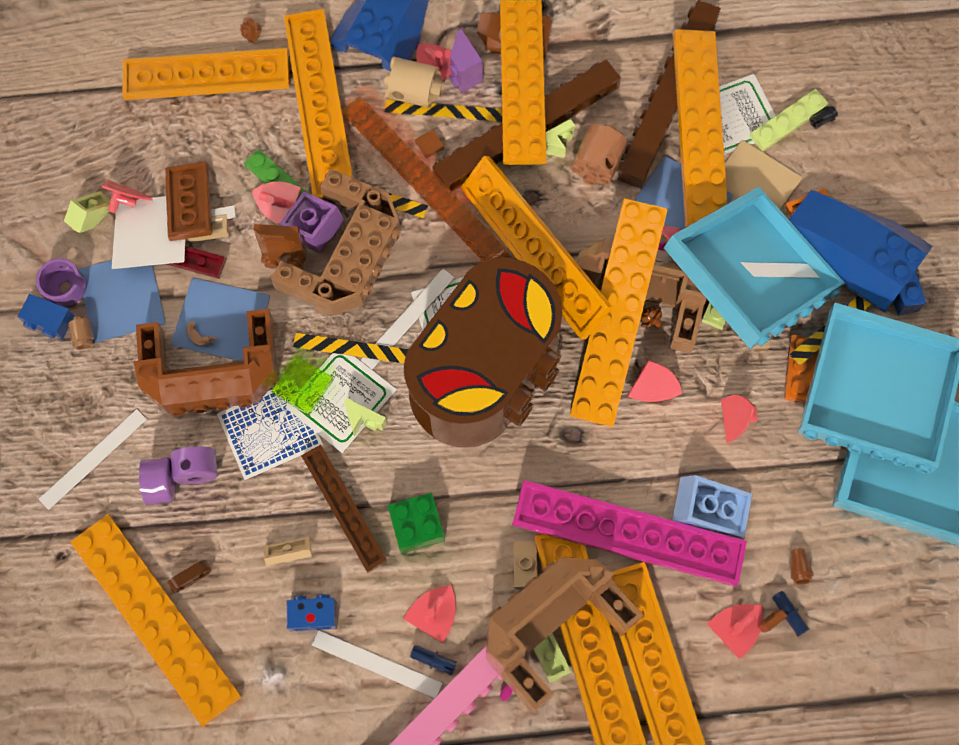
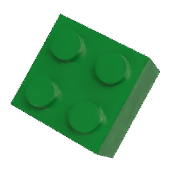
M432 492L387 505L401 554L445 542Z

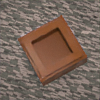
M433 129L415 139L416 145L426 159L444 149L443 143Z
M783 610L774 611L758 624V628L762 633L771 631L787 615Z

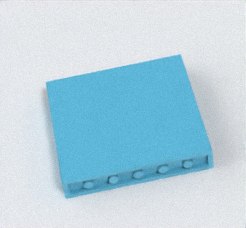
M760 187L755 188L672 235L664 246L666 252L750 349L757 344L760 347L771 339V335L776 337L785 330V326L792 327L799 321L800 316L804 319L812 313L814 307L816 309L821 308L827 302L826 299L831 301L841 293L839 289L845 283ZM741 262L809 264L820 278L754 277Z
M834 303L829 311L797 433L803 434V437L807 439L824 440L830 446L837 447L840 445L847 447L849 451L854 453L864 452L870 454L872 458L877 460L887 459L900 467L910 466L916 468V471L920 473H933L939 468L959 383V338Z
M954 401L938 469L933 473L924 474L910 466L900 467L893 464V461L887 459L877 460L872 458L870 454L864 452L854 453L847 449L833 506L959 546V402Z

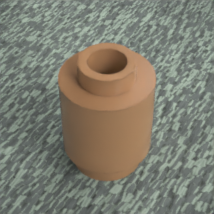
M85 316L73 317L72 321L68 323L72 344L75 345L77 350L91 348L94 336L90 319L85 318Z

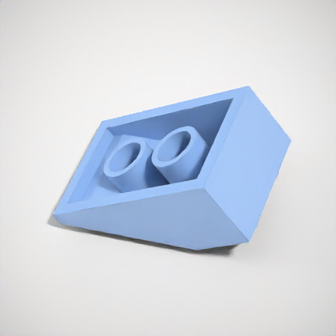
M697 475L680 477L672 521L720 534L744 538L752 493Z

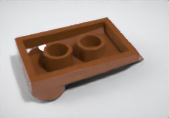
M481 12L477 34L482 39L485 50L501 52L499 12ZM542 14L543 59L546 60L553 20L549 16Z
M254 224L253 230L262 253L261 262L265 264V267L275 269L280 261L297 268L304 266L307 251L298 226Z

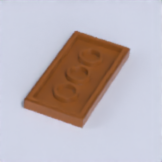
M207 161L165 167L169 241L212 235L209 166Z

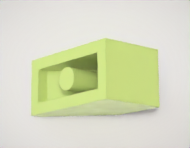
M99 191L71 200L64 222L78 233L93 229L110 212L108 207L111 199Z

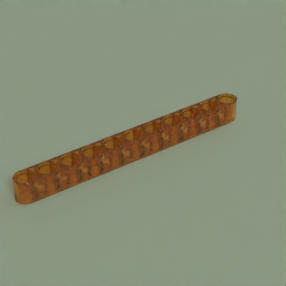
M357 97L342 109L352 125L482 261L493 258H507L509 256L508 251L499 240L361 97Z

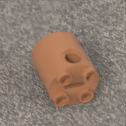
M594 124L589 126L572 163L571 171L581 176L583 182L588 185L594 186L595 183L610 185L626 148L627 140L611 125Z

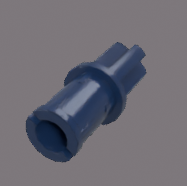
M780 591L772 597L779 610H783L787 615L785 619L797 637L810 629L798 613L799 609L794 607L784 591Z
M414 645L410 653L412 659L429 665V669L433 667L450 674V676H452L457 665V661L439 655L438 651L435 653L418 645Z

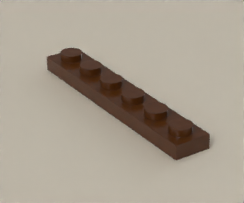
M321 444L301 455L366 572L369 573L387 563V559Z

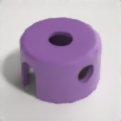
M58 258L48 261L39 269L36 277V286L48 301L67 307L79 302L84 296L86 279L72 262ZM66 281L72 284L70 291L67 293L61 292L60 285Z
M203 446L186 447L170 453L171 479L175 483L200 484L210 482L218 476L216 450Z
M169 457L140 461L139 484L142 499L146 505L164 502L171 503L176 498V483L171 479Z

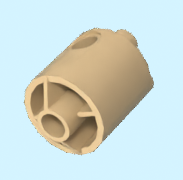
M392 57L390 63L391 72L386 74L384 86H387L385 98L430 108L433 101L438 97L440 98L443 92L444 81L439 67Z

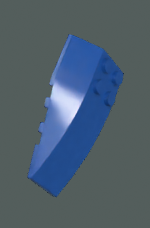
M356 0L346 10L329 40L330 47L345 53L352 47L381 59L383 69L391 71L390 63L392 57L410 60L420 42L421 30L424 25V17L429 2L428 0Z
M813 190L808 193L789 218V221L845 282L844 285L884 313L933 247L895 221Z

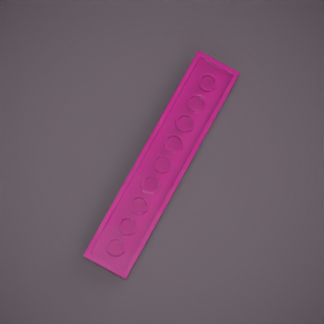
M526 480L522 484L512 526L734 587L739 585L747 541Z

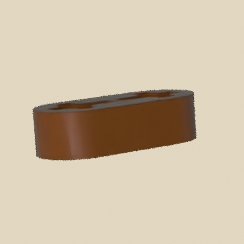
M202 560L172 577L167 584L172 593H178L206 577L212 570L207 561Z

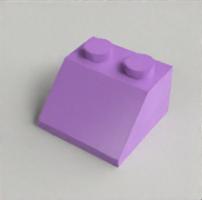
M462 29L457 31L450 54L449 66L451 72L450 81L454 88L458 87L461 93L483 82L482 60Z
M303 192L279 225L298 226L305 247L321 253L343 224L344 219L337 206Z

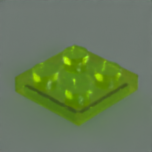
M295 356L271 392L273 395L310 416L334 379L300 357Z

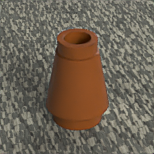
M805 549L791 550L790 578L797 585L812 582L814 573Z

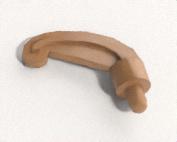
M188 323L187 333L194 344L206 346L211 344V341L216 340V336L209 337L208 335L201 337L194 329L195 323Z

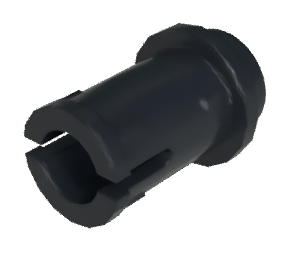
M834 106L824 107L823 111L809 118L810 122L815 121L811 126L814 129H818L829 121H835L838 112Z

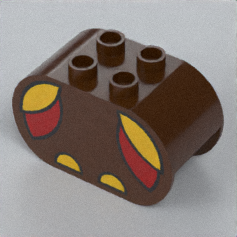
M493 258L478 263L465 274L409 348L404 360V377L409 390L410 406L420 426L436 440L454 447H476L496 439L504 432L510 422L520 427L534 407V404L530 402L535 394L534 389L538 387L545 392L557 377L560 369L556 366L562 356L558 353L562 304L556 287L542 271L531 264L512 258Z

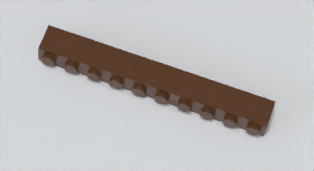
M697 0L695 7H690L687 14L689 20L687 23L683 22L681 30L713 31L721 8ZM674 53L672 57H667L664 64L666 70L664 74H659L656 85H658L657 90H652L648 99L651 103L648 108L644 107L640 117L643 120L640 125L636 124L632 134L634 140L633 142H628L624 151L627 155L624 160L620 159L616 169L619 172V181L640 189L645 182L678 109Z
M607 59L601 63H595L585 73L577 74L567 84L563 83L554 92L544 95L546 132L567 121L620 87L621 77ZM503 123L498 126H492L484 135L473 138L466 146L458 147L448 157L440 158L433 165V175L447 194L463 185L483 156H489L495 164L503 160Z

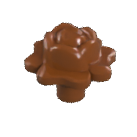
M244 18L243 23L240 25L241 35L249 42H257L258 36H260L261 25L255 23L252 18Z
M650 306L643 310L640 321L641 327L647 326L649 328L651 325H654L656 328H659L663 322L659 319L662 314L660 306Z

